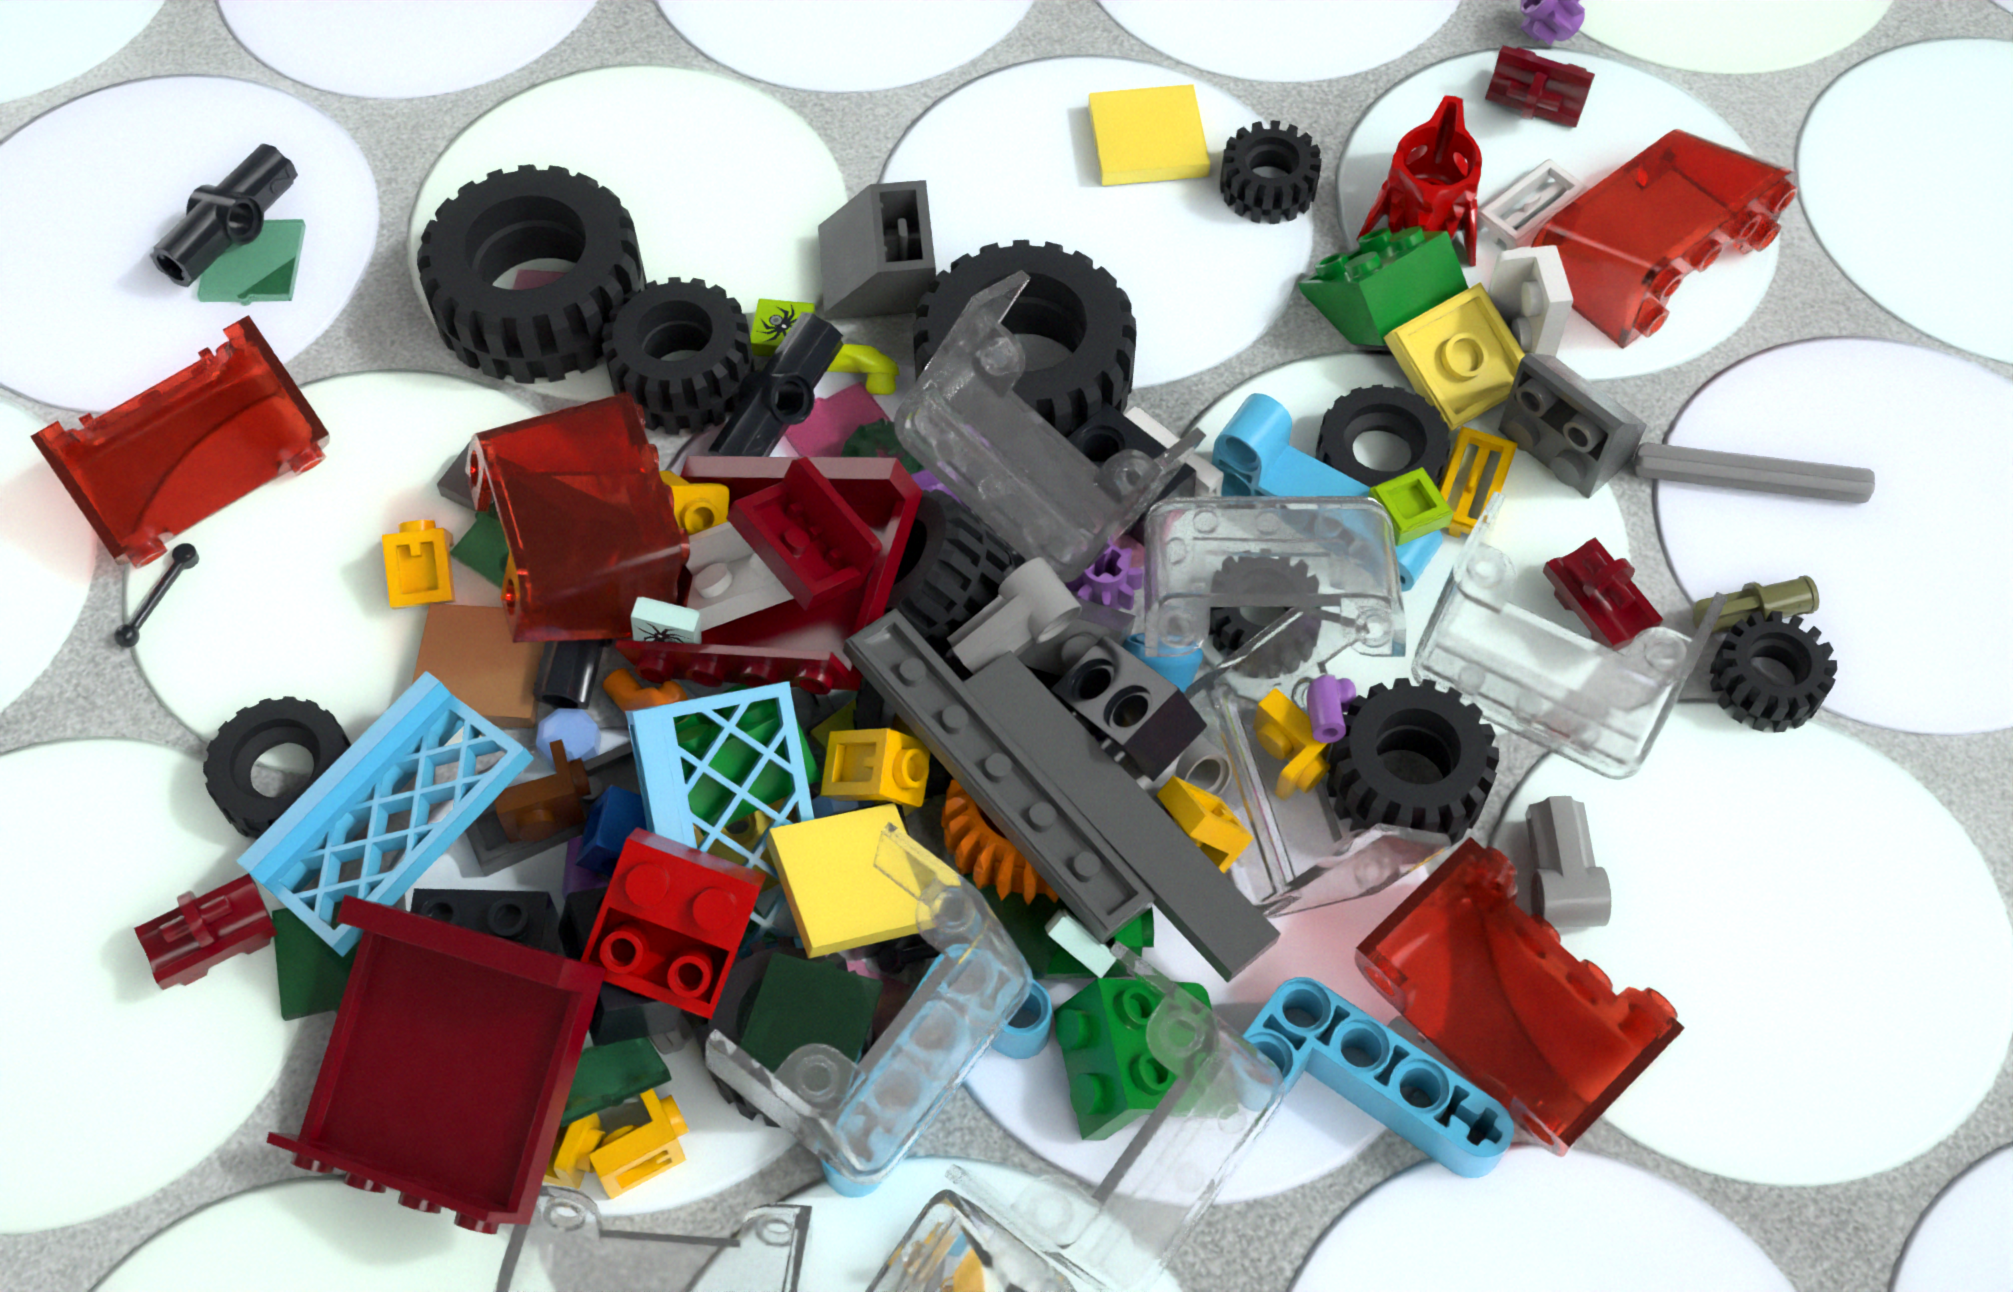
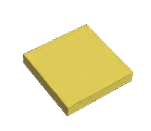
M1194 84L1089 93L1088 108L1102 186L1209 177L1210 160Z
M1481 282L1392 330L1383 338L1416 393L1424 397L1425 402L1430 406L1434 405L1439 410L1440 418L1443 422L1447 423L1449 433L1508 400L1520 360L1525 356Z
M895 803L769 829L766 843L808 959L936 928L940 916Z

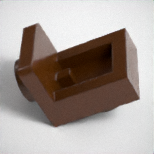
M562 739L549 742L556 774L507 787L494 800L498 818L510 844L522 840L529 842L544 840L554 835L559 829L586 822L580 799L581 797L592 795L582 757L569 760Z

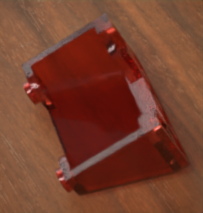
M249 315L222 329L228 341L216 348L215 356L209 347L197 352L199 361L95 419H93L90 413L78 418L83 429L77 431L76 428L65 431L59 421H56L30 436L46 464L117 565L121 566L132 563L135 569H139L151 564L168 551L165 546L167 542L292 470L295 475H301L315 468L326 459L327 456L323 449L330 442V433Z

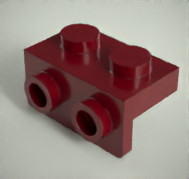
M806 456L792 460L781 483L734 501L726 517L805 611L862 586L882 550L881 541L872 532L870 527L863 522L835 490L829 480L821 474Z

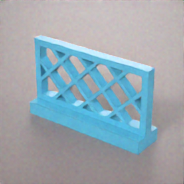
M425 671L236 862L343 957L362 938L364 930L342 923L333 930L330 926L334 903L343 901L344 896L349 895L393 906L529 765L534 757L524 746L452 695L437 678ZM464 726L462 742L444 746ZM499 751L505 753L489 772L475 775L476 759L478 756ZM459 761L457 780L433 785L435 768L437 766ZM417 774L415 790L397 794ZM454 799L453 809L441 821L428 824L431 804ZM412 809L409 829L386 834L389 814ZM369 823L367 839L350 842ZM406 848L405 858L393 871L380 874L383 853ZM364 858L360 879L338 883L341 863ZM321 872L319 887L301 892Z
M789 681L626 711L648 831L703 852H707L714 840L718 839L746 858L741 866L752 869L756 865L780 881L776 869L759 858L767 847L766 838L769 829L780 827L781 825L794 824L786 819L794 805L796 807L798 823L814 820ZM775 698L780 726L767 745L763 746L735 725L751 702ZM737 705L727 720L712 711L713 709ZM700 712L722 727L700 760L678 746L673 717ZM729 734H732L760 753L739 786L708 766ZM782 739L787 761L774 753ZM681 758L695 766L686 781L684 779ZM768 760L788 772L791 780L792 791L778 812L747 792ZM702 773H705L734 793L712 826L690 812L687 795ZM742 799L772 818V821L751 852L720 832ZM693 823L707 832L698 847ZM783 887L763 917L752 912L750 919L758 923L744 946L737 951L742 960L752 955L749 944L760 941L767 930L777 937L789 936L771 924L787 901ZM800 935L793 936L796 948L803 949L804 945ZM778 940L766 942V949L778 947Z

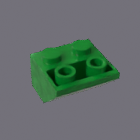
M1421 226L1411 227L1398 233H1391L1388 227L1371 231L1357 240L1358 248L1348 254L1345 252L1336 253L1320 260L1314 265L1316 272L1298 282L1301 293L1351 344L1379 346L1387 344L1383 338L1392 330L1469 288L1448 232H1423Z
M741 683L724 690L720 694L752 687ZM771 698L751 702L735 726L763 746H766L780 726L776 699ZM737 705L713 709L712 711L727 720ZM700 712L673 717L678 746L700 760L722 727ZM796 718L808 785L822 779ZM729 734L708 766L739 786L760 753L732 734ZM782 739L774 753L787 761ZM681 758L684 779L686 781L695 766ZM768 760L747 792L765 805H769L790 794L792 791L790 775ZM702 773L687 795L690 812L712 826L734 793L705 773ZM742 799L724 827L758 809ZM693 823L697 830L705 837L707 832Z

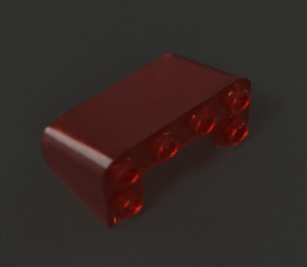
M1673 129L1556 213L1539 230L1530 247L1557 246L1573 297L1571 308L1620 348L1624 349L1641 335L1646 338L1654 335L1669 317L1670 311L1665 307L1670 297L1682 284L1684 278L1694 270L1701 273L1708 269L1718 258L1722 249L1732 241L1733 248L1742 255L1748 254L1754 249L1757 252H1762L1774 241L1781 230V225L1777 221L1798 192V187L1794 185L1798 174L1795 170L1685 130Z
M629 392L476 432L471 436L465 473L476 512L489 511L491 495L493 494L509 550L500 599L513 643L633 638L631 614L637 597H645L673 605L677 604L678 591L676 580L680 566L687 565L689 560V536L685 528L678 527L674 515L672 488L669 485L663 484L659 473L657 447L655 444H649L644 431L645 418L641 404L634 403Z
M1470 836L1356 947L1355 965L1366 981L1478 1088L1507 1109L1512 1120L1544 1149L1561 1158L1573 1149L1669 1054L1685 1030V1027L1676 1020L1678 1013L1674 1006L1662 994L1650 987H1645L1640 991L1637 988L1628 986L1616 995L1612 991V981L1601 968L1587 959H1582L1579 962L1559 944L1561 942L1559 933L1546 919L1536 913H1531L1528 916L1515 904L1518 896V887L1514 881V878L1517 876V870L1512 862L1498 849L1492 846H1487L1484 849Z

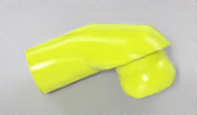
M844 344L826 371L867 374L866 390L870 394L892 395L897 387L896 376H900L898 364L875 347Z

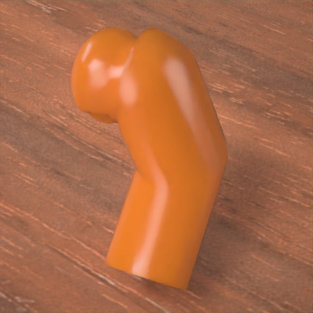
M626 668L613 671L602 684L603 690L625 715L626 711L689 700L683 688L676 681H666L658 689L654 687L644 689Z

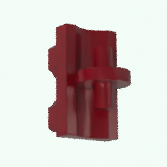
M1503 45L1499 51L1485 99L1522 111L1521 118L1532 120L1534 115L1576 128L1588 98L1595 73L1571 63L1566 65L1537 56L1535 52L1517 47L1515 49Z
M1596 537L1586 541L1570 554L1553 558L1545 563L1542 572L1555 587L1553 595L1565 610L1576 613L1591 632L1590 641L1602 656H1610L1659 629L1663 618L1631 580L1635 573V568L1626 558L1614 560Z
M249 873L198 898L189 890L177 896L179 907L134 928L137 938L149 960L156 984L163 991L178 983L187 986L207 976L209 968L239 953L247 955L270 945L271 938L278 935L259 889Z

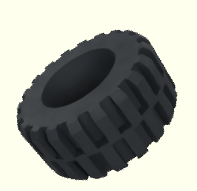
M534 164L518 165V171L503 173L501 168L487 173V179L476 184L471 180L461 186L457 191V198L454 200L447 198L435 212L437 221L430 219L421 236L422 245L417 251L419 279L440 337L447 348L455 351L457 358L468 367L477 370L481 366L484 375L503 381L506 375L513 376L516 383L535 384V378L548 377L550 383L566 380V373L579 369L580 373L583 374L597 366L596 360L604 355L602 331L604 324L611 323L609 318L610 311L615 305L624 306L623 296L634 290L638 293L644 291V284L647 283L634 222L628 209L621 206L620 198L603 185L599 188L597 180L580 172L572 176L567 168L549 165L548 170H537ZM561 259L576 264L558 280L541 287L511 290L493 285L509 269L531 260Z
M1029 239L1013 240L1012 246L1000 248L998 242L982 246L979 249V254L971 257L969 253H966L950 263V273L942 270L929 283V292L921 296L916 308V321L913 323L916 387L918 397L924 401V412L932 424L938 427L942 425L943 435L955 445L961 446L966 442L969 444V453L983 457L1031 429L1052 462H1054V455L1059 454V444L1106 404H1110L1120 413H1124L1127 407L1128 395L1132 392L1137 338L1136 318L1131 314L1132 304L1126 292L1120 287L1117 288V280L1104 267L1093 268V259L1077 250L1072 255L1063 252L1061 244L1045 241L1044 246L1030 245ZM1014 334H1033L1047 337L1060 343L1072 354L1064 361L1045 369L1016 371L994 365L982 358L977 352L988 343L1001 337Z

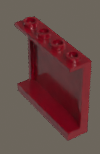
M687 456L680 477L690 484L720 483L729 489V513L734 501L781 483L792 460L798 457ZM807 457L882 543V550L862 586L808 611H805L793 598L701 631V644L618 639L615 649L635 666L634 671L638 676L657 684L671 681V679L692 680L700 685L711 688L721 687L723 682L744 683L754 688L789 681L790 687H799L804 691L817 695H827L831 690L858 691L863 674L843 653L844 643L846 639L883 616L923 491L897 458ZM678 553L660 601L687 608L693 575Z
M345 895L336 922L362 929L364 932L299 1135L269 1132L266 1143L294 1152L290 1163L296 1167L326 1174H332L334 1167L345 1171L346 1175L343 1183L353 1188L374 1193H386L387 1187L400 1191L397 1203L407 1208L434 1214L441 1213L442 1207L455 1211L456 1215L453 1223L467 1230L484 1234H497L499 1224L530 1225L606 968L387 904Z

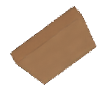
M430 603L412 684L427 671L437 678L452 695L493 725L534 728L539 701L535 700L532 693L547 639L544 631L545 610Z

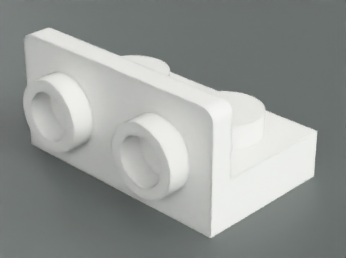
M1557 246L1518 247L1513 250L1501 251L1497 255L1488 295L1525 355L1535 353L1556 357L1573 303V297Z
M729 521L678 541L677 553L693 575L687 608L697 610L700 613L701 631L794 598Z

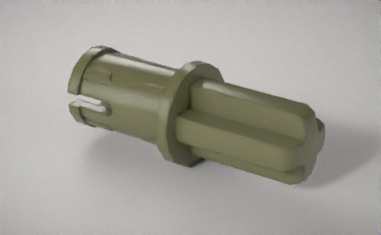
M1808 575L1764 586L1757 582H1750L1744 584L1742 591L1696 601L1692 606L1694 615L1692 620L1695 628L1699 629L1702 634L1711 635L1729 631L1741 618L1746 622L1750 614L1760 611L1764 621H1766L1771 611H1782V619L1792 617L1793 615L1815 613L1814 611L1819 609V592L1814 580Z

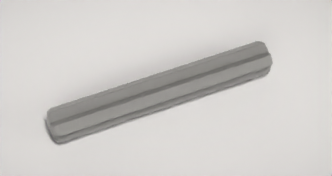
M1647 442L1639 445L1634 458L1635 474L1645 478L1855 503L1869 502L1875 490V473L1869 468Z

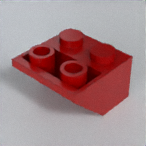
M637 827L625 841L581 961L606 968L603 978L606 982L712 1019L766 874Z

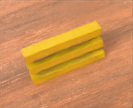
M1461 426L1438 490L1447 502L1468 443L1479 446L1456 513L1453 512L1451 523L1446 527L1450 528L1448 535L1460 538L1461 532L1473 536L1471 543L1483 546L1518 443ZM1492 450L1502 453L1479 520L1467 516L1490 451Z

